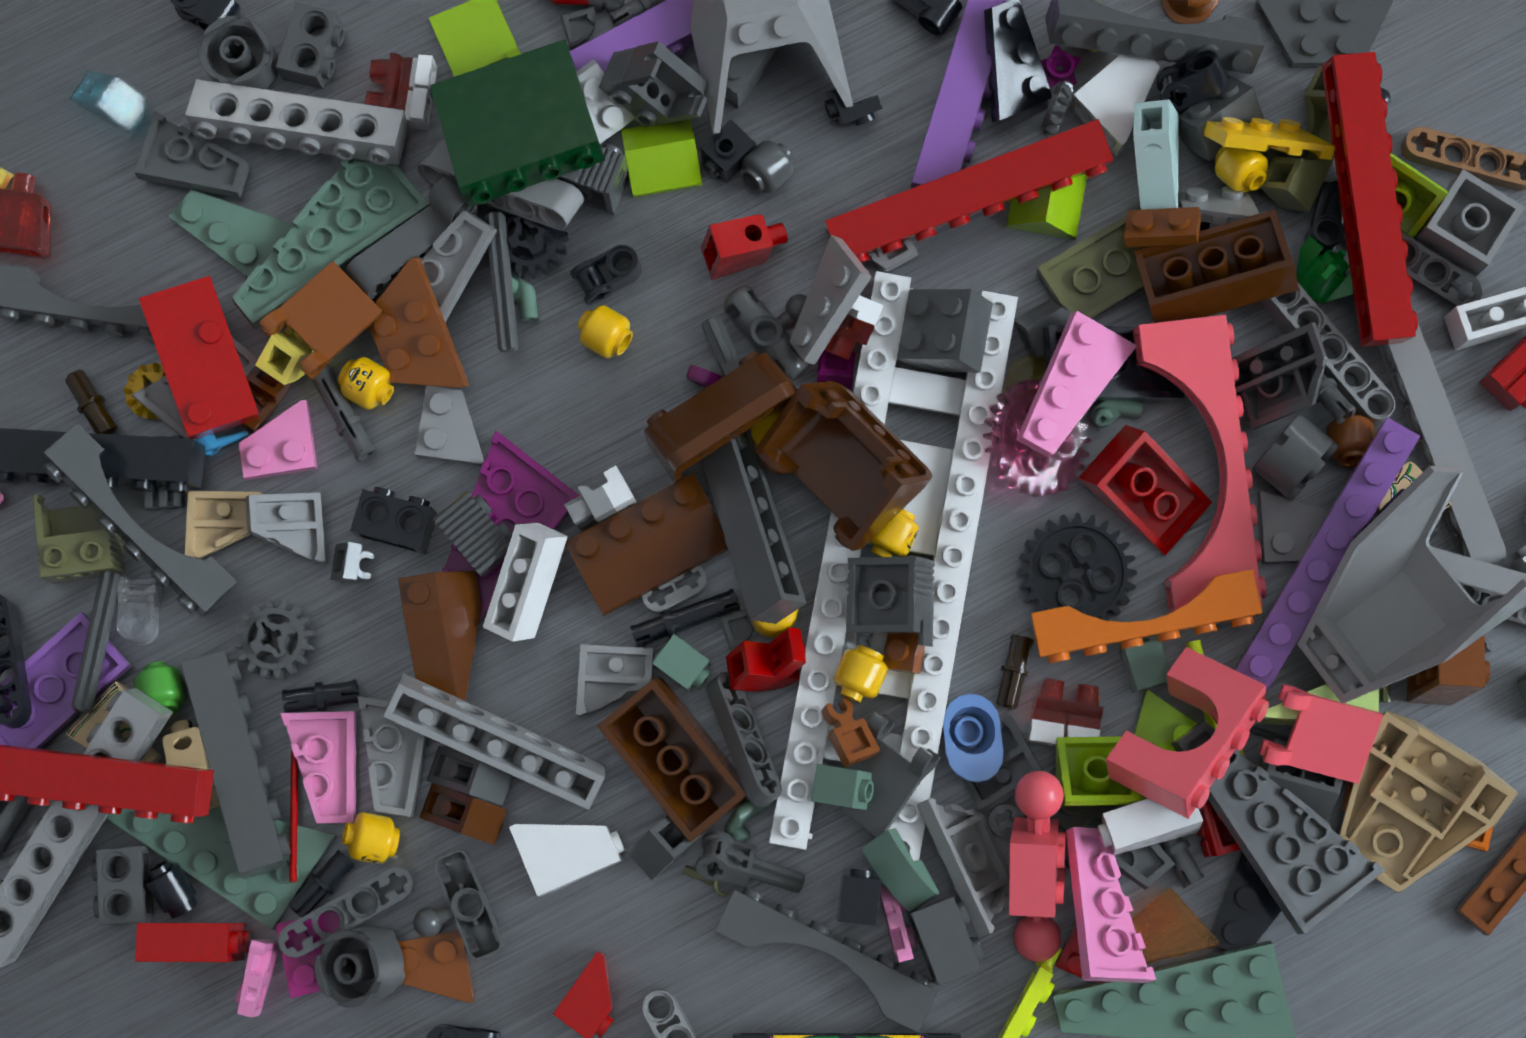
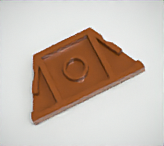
M413 257L375 302L383 311V314L369 326L384 367L390 373L389 380L392 383L467 388L470 386L422 261L418 257Z

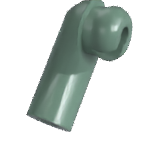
M511 275L514 301L519 304L521 321H537L539 318L534 287L520 277Z
M1103 400L1093 408L1091 419L1096 426L1102 428L1109 426L1120 415L1139 419L1143 409V401Z
M749 799L744 801L733 811L725 825V833L735 840L744 841L750 836V831L744 824L767 810L770 805L759 807Z

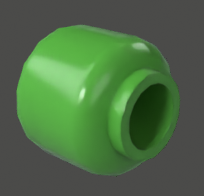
M156 661L147 664L144 670L138 673L134 679V688L139 689L173 712L171 716L178 713L179 708L186 701V693L180 670L174 666L166 665L165 662Z

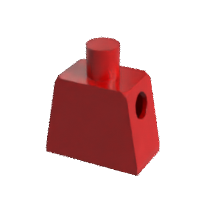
M761 214L709 225L701 245V251L711 280L765 263L773 247L787 243L788 236L782 222L766 226L764 217Z

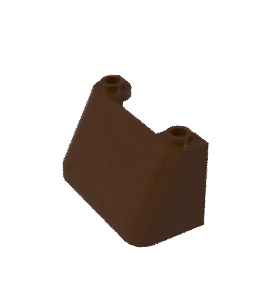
M833 381L801 384L754 450L761 457L763 465L769 471L775 474L794 473L838 518L833 526L836 540L843 547L851 551L862 549L932 479V473L928 467L849 389Z

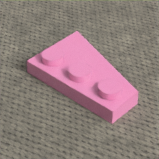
M356 712L280 713L292 743L291 748L294 757L297 759L316 823H353L356 817Z

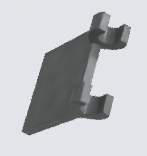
M875 712L867 725L881 751L874 757L846 767V769L872 773L871 780L874 784L873 797L867 805V810L838 807L877 838L891 827L920 782L936 767L941 757L930 748L926 750L920 747L913 756L912 761L909 762L883 741L893 730L896 722L886 714L880 715L878 712Z

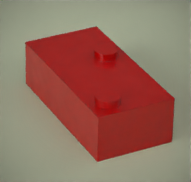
M210 276L138 298L189 439L196 440L260 418Z

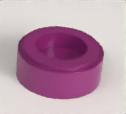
M690 365L686 374L687 380L706 388L722 378V376L695 365Z

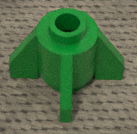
M1310 235L1300 247L1296 276L1297 282L1314 302L1326 303L1353 294L1351 274L1346 275V271L1350 266L1343 258L1346 253L1341 249L1337 253L1327 249L1324 254H1320L1324 246Z

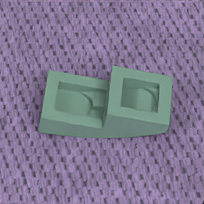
M896 828L886 830L861 848L883 884L908 912H913L939 894L923 861H913Z

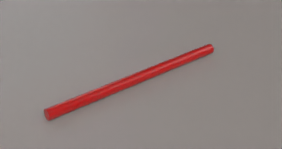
M291 751V854H289V882L295 883L297 882L298 762L294 757L293 751Z

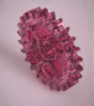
M1028 379L1006 387L1005 393L996 396L999 403L989 406L990 411L995 417L984 420L988 426L992 427L991 432L983 434L984 438L992 440V445L985 449L986 453L995 454V458L991 461L990 466L1000 465L1002 469L998 474L999 479L1010 477L1008 482L1009 489L1019 487L1020 495L1031 494L1032 497L1055 495L1058 491L1069 489L1068 483L1077 482L1078 480L1075 472L1085 470V466L1081 463L1080 458L1089 457L1090 455L1086 450L1082 449L1083 444L1091 442L1090 438L1082 436V431L1089 427L1086 423L1078 422L1059 449L1048 457L1016 440L1042 379L1032 381Z

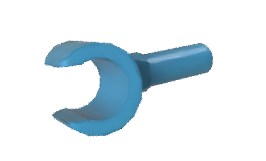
M247 430L221 436L217 439L214 434L196 439V441L205 446V456H212L220 451L221 447L244 440L248 437Z

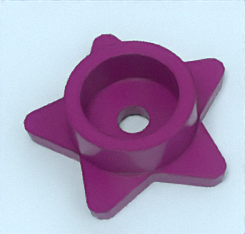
M1055 45L1051 55L1047 59L1040 60L1044 73L1047 75L1049 87L1051 89L1060 82L1063 83V81L1075 86L1077 80L1074 69L1080 63L1081 58L1071 56L1069 53L1062 51L1058 45ZM1061 66L1063 69L1058 71L1056 67Z

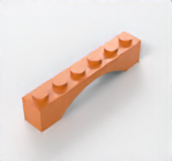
M1251 569L1214 577L1204 590L1187 605L1170 614L1151 620L1136 622L1107 621L1083 614L1070 606L1031 613L1030 618L1039 659L1047 658L1048 663L1052 664L1070 660L1069 653L1084 650L1085 657L1107 653L1106 646L1121 643L1122 649L1143 646L1144 638L1157 636L1158 642L1181 638L1179 631L1194 629L1195 635L1217 631L1216 624L1231 621L1232 628L1254 624L1253 617L1262 614V608L1254 572Z

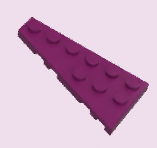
M495 430L486 460L483 461L479 472L480 476L471 496L474 498L480 494L493 510L488 514L489 518L496 526L503 522L512 534L516 524L540 523L556 530L569 514L564 504L580 495ZM452 543L447 562L441 572L476 571ZM503 563L485 578H482L477 573L482 602L479 624L487 615Z

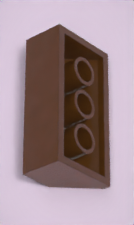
M1276 209L1200 231L1198 244L1149 246L1134 251L1154 323L1207 317L1299 290L1294 262Z
M694 473L568 539L565 544L603 616L729 550L725 543L721 523Z
M663 678L652 679L597 725L689 842L700 836L747 798L736 768Z

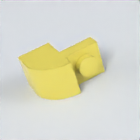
M287 325L284 332L271 335L255 366L283 385L290 384L305 375L301 370L302 366L300 363L314 351Z

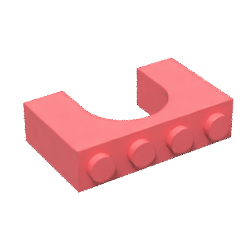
M1185 647L1166 674L1168 691L1170 695L1206 712L1217 724L1214 734L1207 742L1195 749L1177 752L1160 748L1125 731L1106 758L1110 779L1189 819L1195 808L1200 809L1206 803L1210 787L1215 779L1220 780L1223 778L1235 750L1240 751L1245 746L1252 725L1255 721L1261 722L1269 708V702L1266 699L1265 684Z

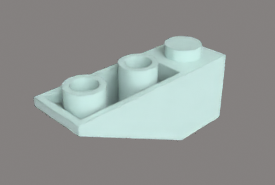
M1169 99L1134 103L1133 139L1141 210L1178 208L1179 114Z

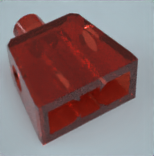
M14 173L12 189H0V253L50 260L51 204L42 195L34 193L36 177L33 175Z

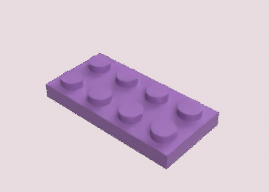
M80 612L25 661L32 714L28 722L20 728L11 729L0 723V744L41 749L80 714L74 711L71 705L90 623V618L85 613ZM109 640L95 699L132 667ZM14 672L1 682L0 685L9 684L14 677ZM12 703V710H13V709L17 708V705L14 704V703ZM12 710L7 713L9 717L12 716Z

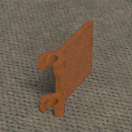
M331 261L282 306L267 314L259 324L262 326L261 330L269 338L271 335L278 334L287 324L314 351L300 363L302 366L301 370L313 380L338 353L379 318L383 311L334 261Z

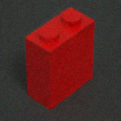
M137 923L135 962L243 961L245 953H249L251 933L249 930H246V923Z

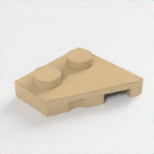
M188 491L185 555L201 559L250 536L251 534L248 533L245 497L248 495H261L263 493Z

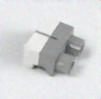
M616 465L603 472L608 480L606 484L593 491L587 486H579L578 489L581 495L564 504L580 531L595 522L600 523L637 503Z

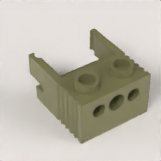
M33 495L36 541L39 543L37 549L40 550L38 552L40 557L38 559L40 563L39 569L41 570L39 577L41 579L56 584L100 578V574L103 571L115 572L120 575L125 574V569H123L124 562H122L124 556L121 555L123 553V549H121L123 544L120 542L122 538L117 533L113 535L108 534L98 524L96 519L100 516L90 506L86 509L76 506L48 510L44 506L45 498L40 495Z

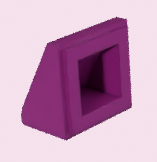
M824 349L819 357L817 382H837L852 391L855 352Z

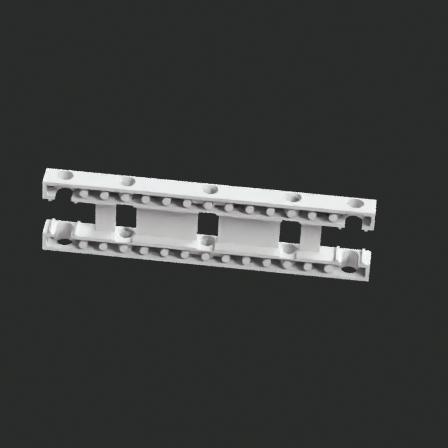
M876 271L871 300L884 306L876 325L866 322L853 394L883 424H885L888 403L958 416V430L953 449L901 440L932 473V479L904 510L916 516L914 522L919 526V532L909 552L933 556V561H935V566L933 567L935 570L933 574L934 587L932 588L934 591L932 595L934 598L933 647L925 646L920 674L888 670L878 694L908 699L906 721L902 734L889 733L883 741L911 762L920 747L926 750L930 748L936 754H938L1018 297L982 291L981 296L991 301L993 306L981 373L966 372L965 380L895 367L909 290L913 289L910 288L911 277ZM832 512L806 643V663L802 666L780 782L782 792L777 798L769 844L804 851H806L808 840H812L813 836L809 831L815 802L811 801L816 766L817 764L822 765L823 759L841 762L828 737V734L835 727L824 720L822 709L828 703H831L833 706L836 686H838L834 682L833 676L843 653L847 649H855L857 646L856 633L846 632L847 595L849 593L847 591L849 587L847 581L849 580L848 573L850 572L848 570L850 565L848 558H860L861 549L851 551L843 547L836 540L833 526L838 518ZM873 633V636L869 639L871 647L867 648L883 655L887 633ZM935 768L923 778L889 828L897 829L913 861H918L920 858L926 824L917 804L930 798Z

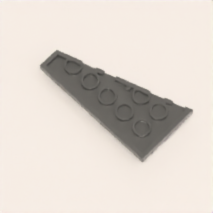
M1207 722L1198 723L1171 744L1177 752L1195 749L1207 742L1214 734L1215 729ZM1235 750L1223 778L1220 780L1216 778L1211 785L1208 800L1297 934H1305L1383 873L1385 869L1377 862H1371L1359 852L1360 848L1350 840H1344L1330 828V824L1287 788H1281L1269 778L1270 774L1263 768L1253 765L1240 754V751Z

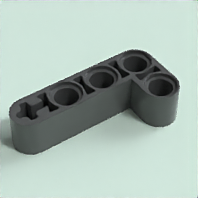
M445 176L435 183L429 192L430 205L356 256L348 264L345 273L371 300H375L382 295L411 258H423L433 247L436 239L462 211H468L478 217L477 204L468 207L454 176Z

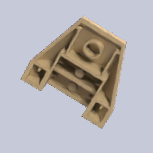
M1385 711L1359 784L1353 783L1339 835L1344 840H1350L1359 847V852L1371 862H1377L1382 866L1385 871L1376 879L1400 893L1494 826L1515 799L1518 792L1480 760L1417 721Z

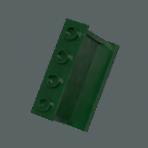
M565 39L429 85L457 183L468 207L476 204H485L494 198L512 192H520L526 187L544 181L555 180L561 175L579 169H587L596 163L605 161L576 73L577 70Z

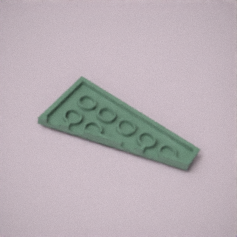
M365 134L362 137H368L370 134ZM355 158L340 162L341 167L330 181L324 182L293 221L294 226L284 238H279L273 246L274 251L262 265H258L232 297L234 305L255 330L261 326L259 322L267 314L282 306L331 261H334L342 270L346 269L356 256L429 206L426 199L396 165H377L368 160Z
M1270 940L1153 968L1156 980L1150 983L1098 981L1052 992L1059 1026L1063 1033L1122 1038H1296L1274 945Z

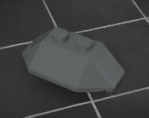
M1311 322L1232 358L1236 359L1239 368V379L1235 381L1236 396L1240 395L1243 401L1244 413L1243 417H1239L1241 426L1254 430L1316 404L1327 355L1315 322Z

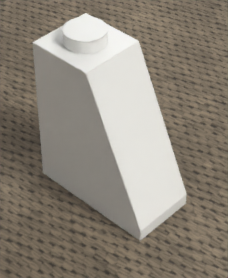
M1120 54L1072 97L1069 107L1085 124L1099 119L1110 151L1116 157L1122 152L1132 131L1134 103L1145 101L1160 68L1158 60Z
M1145 799L1103 813V824L1098 825V830L1104 847L1111 846L1114 855L1197 833L1203 823V819L1198 808H1195L1189 819L1150 799Z
M515 824L509 827L537 897L544 896L622 862L620 853L626 851L618 831L616 830L611 833L608 826Z

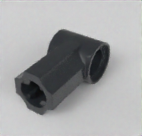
M894 0L917 16L918 22L925 30L938 37L942 36L963 9L959 0Z
M1338 181L1323 182L1318 194L1310 228L1304 237V243L1311 235L1324 246L1320 254H1324L1327 249L1333 251L1342 240L1345 232ZM1317 231L1326 232L1331 240L1322 239Z

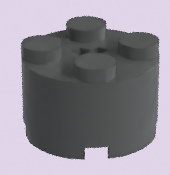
M227 16L216 20L205 30L198 55L202 67L213 82L267 89L277 79L279 73L276 69L278 57L269 38L259 24L252 20L238 18V16Z
M1298 414L1252 469L1284 496L1293 501L1306 486V483L1310 479L1312 480L1323 468L1326 461L1339 445L1308 419Z
M367 925L335 932L322 943L325 945L321 955H317L315 960V976L321 992L327 998L332 997L339 1003L337 1005L342 1007H356L382 1000L390 996L405 980L402 950L396 940L395 933L389 928Z

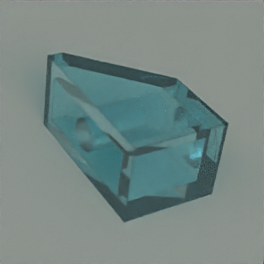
M90 70L87 71L69 98L74 103L112 125L130 130L142 120L145 114L144 108L149 102L116 76Z

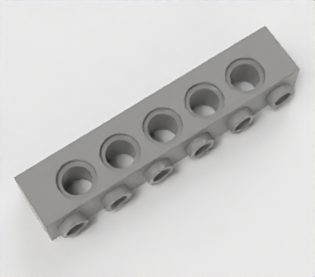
M200 79L195 81L185 114L192 133L205 139L223 138L239 144L256 143L278 150L283 148L295 149L310 155L322 153L335 155L343 160H351L353 158L368 160L377 165H400L409 131L404 110ZM365 134H371L368 137H362Z
M405 673L402 674L383 715L386 719L588 810L605 778L604 764Z

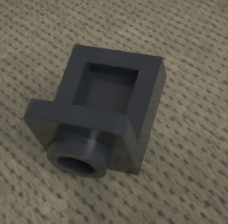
M836 89L825 92L828 99L824 101L826 112L830 120H836L838 125H845L852 121L855 122L856 126L874 120V112L883 109L878 95L853 103L851 107H844Z

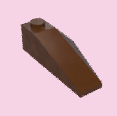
M477 571L432 572L398 578L415 678L466 701L472 658L476 647V635L482 612Z

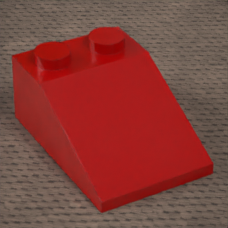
M1124 425L1078 477L1105 506L1164 556L1167 555L1213 503L1146 431Z

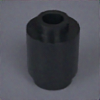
M165 860L147 872L150 876L145 881L147 888L163 913H168L172 919L185 914L197 905L196 891L178 862L169 864Z

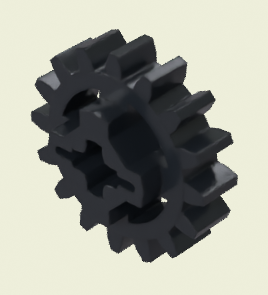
M502 212L506 217L507 237L511 228L516 225L513 235L508 237L510 266L511 268L515 266V273L518 277H521L524 271L527 270L531 278L534 279L536 277V270L541 269L545 275H548V265L550 263L558 267L561 265L557 255H567V247L562 242L569 241L568 232L553 229L514 214L508 215ZM524 229L535 238L536 250L525 239ZM553 238L552 246L549 249V251L545 254L544 251L547 243L551 242ZM525 256L533 260H523L519 257Z

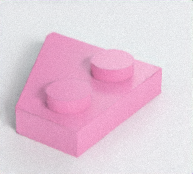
M300 400L239 443L243 478L245 480L318 469L310 408L307 400Z

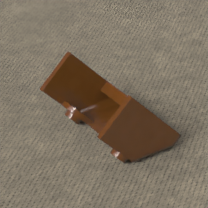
M757 351L746 355L739 361L740 367L671 411L661 410L646 421L649 425L644 430L647 443L673 483L683 479L681 472L785 407L797 389L767 353L759 355Z

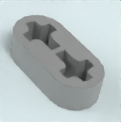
M700 565L690 570L691 574L699 573L701 576L696 580L698 585L696 588L692 589L690 585H685L677 589L676 585L685 579L684 574L658 587L661 592L671 587L674 590L664 597L666 603L662 606H659L657 602H649V599L653 597L652 591L643 595L642 599L645 607L652 613L660 614L661 611H670L698 596L707 585L705 570Z

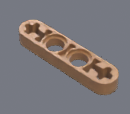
M1427 127L1413 128L1402 141L1401 150L1403 155L1412 162L1459 174L1464 169L1484 182L1517 191L1526 190V178L1524 180L1520 179V173L1516 171L1520 166H1523L1526 173L1525 154ZM1417 138L1423 139L1422 145L1426 146L1421 152L1417 151V145L1412 143ZM1439 142L1440 146L1436 151V156H1433L1432 154L1436 150L1433 147ZM1448 146L1459 148L1462 152V160L1460 162L1449 161L1445 156V148ZM1484 155L1493 157L1497 164L1496 170L1493 172L1483 170L1480 167L1479 158ZM1507 161L1509 162V164L1507 165L1506 169L1509 170L1504 175H1502L1501 173L1503 172Z

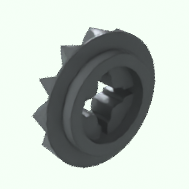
M1063 81L1061 87H1055L1041 127L1045 128L1043 135L1047 137L1056 135L1073 93L1071 83Z

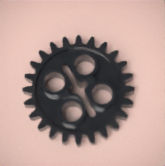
M1076 513L1072 523H1069L1067 517L1063 514L1059 517L1058 527L1049 519L1045 523L1047 533L1037 528L1034 531V535L1038 542L1027 540L1024 544L1031 551V554L1021 553L1019 556L1022 562L1028 564L1026 567L1017 570V574L1027 577V580L1019 585V589H1030L1031 591L1024 600L1025 603L1036 600L1038 605L1034 612L1069 606L1062 600L1061 592L1063 589L1071 588L1078 593L1079 603L1070 607L1083 614L1109 621L1107 611L1117 617L1121 611L1116 603L1127 605L1130 599L1123 592L1133 591L1136 587L1128 582L1127 578L1137 575L1136 570L1127 568V565L1136 559L1135 556H1124L1123 553L1130 543L1118 544L1116 541L1121 531L1117 530L1112 534L1107 533L1108 521H1105L1100 527L1095 526V515H1091L1086 523H1082L1080 513ZM1077 540L1088 541L1092 546V555L1087 557L1079 555L1075 550V542ZM1060 544L1065 545V547L1067 548V552L1069 558L1071 559V562L1070 560H1068L1067 556L1060 550ZM1044 558H1056L1061 564L1060 573L1051 574L1047 572L1043 566ZM1073 566L1076 569L1081 567L1084 569L1085 573L1081 576V579L1078 576L1073 578L1070 576L1069 572L1073 569ZM1103 571L1107 573L1111 580L1110 586L1108 588L1098 587L1093 580L1094 572ZM1083 583L1084 585H1086L1087 589L1091 593H1093L1095 597L1094 601H1090L1087 597V593L1085 587L1083 586Z

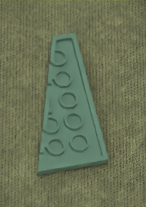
M190 190L169 215L173 222L246 278L250 276L258 265H262L274 251L273 246L280 237L284 238L294 226L291 223L194 190Z
M220 806L209 809L208 816L194 817V823L170 821L171 814L158 813L157 819L134 817L135 810L123 808L121 814H108L106 819L170 862H178L182 870L271 930L276 929L275 924L280 923L290 908L289 902L304 887L310 878V874L315 871L338 836L297 825V882L290 883L289 854L285 855L288 866L248 879H243L240 876ZM275 820L279 834L285 832L290 845V823Z

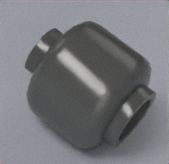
M762 141L743 158L741 162L742 180L748 188L756 193H773L793 174L791 162L793 157L791 152L781 143L776 144L772 141Z

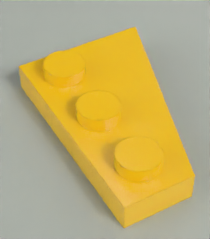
M1223 117L1222 122L1207 121L1204 136L1224 147L1265 152L1269 146L1272 149L1295 156H1301L1304 149L1318 155L1317 157L1327 160H1332L1335 150L1334 145L1301 129V123L1290 119H1280L1279 123H1272L1269 120L1252 118L1251 123H1246L1236 118Z

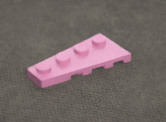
M1079 311L1071 313L1016 440L1046 457L1053 455L1137 345Z
M1072 827L1066 830L1082 980L1150 983L1155 981L1156 977L1153 968L1147 967L1142 952L1146 948L1141 933H1136L1129 913L1133 911L1129 897L1122 893L1118 881L1121 873L1112 847H1104L1098 828Z

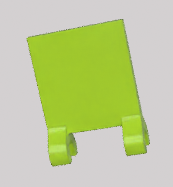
M470 0L429 17V21L454 77L521 54L497 0Z

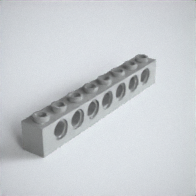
M137 688L119 691L108 703L106 709L109 713L103 723H98L87 737L89 745L83 754L101 756L102 753H105L111 758L142 761L173 712ZM123 721L131 728V735L128 740L124 739L120 734V725ZM50 800V807L43 818L39 817L28 830L27 836L30 839L25 847L17 850L9 860L7 867L10 870L4 880H0V968L16 962L105 821L108 814L99 813L98 805L86 804V810L62 808L63 801ZM63 816L68 818L71 823L69 834L65 833L61 828ZM42 848L50 852L51 862L49 865L44 863L41 858ZM23 879L31 886L30 896H27L22 891L21 883ZM3 911L7 912L11 917L10 927H7L2 921Z

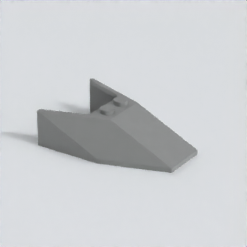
M693 0L690 30L699 75L708 82L703 96L707 98L705 106L712 134L720 133L730 61L734 56L799 42L810 44L840 96L844 107L853 106L829 0Z
M1429 466L1350 543L1297 645L1341 703L1349 702L1448 661L1526 606V578L1518 582L1503 597L1483 605L1477 604L1430 546V536L1464 473L1460 467Z

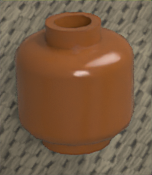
M1355 412L1350 418L1344 415L1343 418L1346 421L1342 424H1337L1335 419L1332 420L1326 429V435L1339 445L1330 457L1334 461L1339 462L1343 467H1356L1375 435L1373 422L1369 418L1359 415L1358 412Z

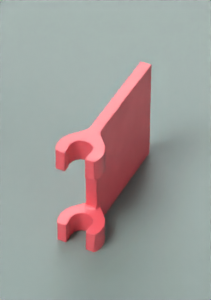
M1282 684L1278 699L1283 701L1282 705L1284 707L1299 710L1286 746L1263 739L1258 752L1264 756L1263 761L1272 765H1289L1359 784L1383 714L1313 695L1294 686Z

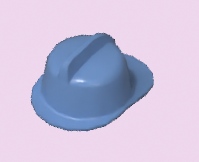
M966 694L957 697L947 707L943 721L945 753L949 766L956 775L966 781L977 783L987 781L998 773L1003 763L1001 723L998 711L991 701L981 695Z

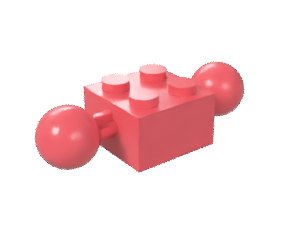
M1045 771L1029 772L1017 783L1015 801L1020 811L1027 818L1014 817L1010 839L1009 915L1025 916L1016 925L1013 940L1020 955L1033 962L1049 960L1060 948L1062 941L1061 931L1052 918L1056 916L1057 904H1064L1066 868H1064L1066 832H1059V819H1050L1060 809L1064 793L1059 780L1054 775Z

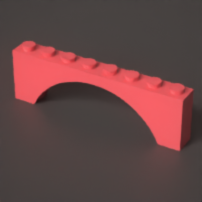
M1226 315L1138 325L1133 328L1134 344L1137 345L1135 348L1137 365L1165 377L1191 400L1205 420L1211 433L1219 463V496L1211 526L1192 557L1178 571L1164 580L1168 614L1191 602L1214 577L1251 569L1254 572L1260 604L1263 606L1262 598H1266V583L1264 577L1259 576L1257 562L1262 560L1261 545L1259 540H1254L1253 526L1257 525V511L1255 505L1250 504L1248 489H1252L1253 479L1250 468H1245L1244 453L1248 452V439L1245 431L1241 432L1239 417H1243L1244 408L1240 395L1236 396L1235 381L1239 379V368L1236 359L1231 357L1230 345L1234 344L1233 326L1231 323H1227Z

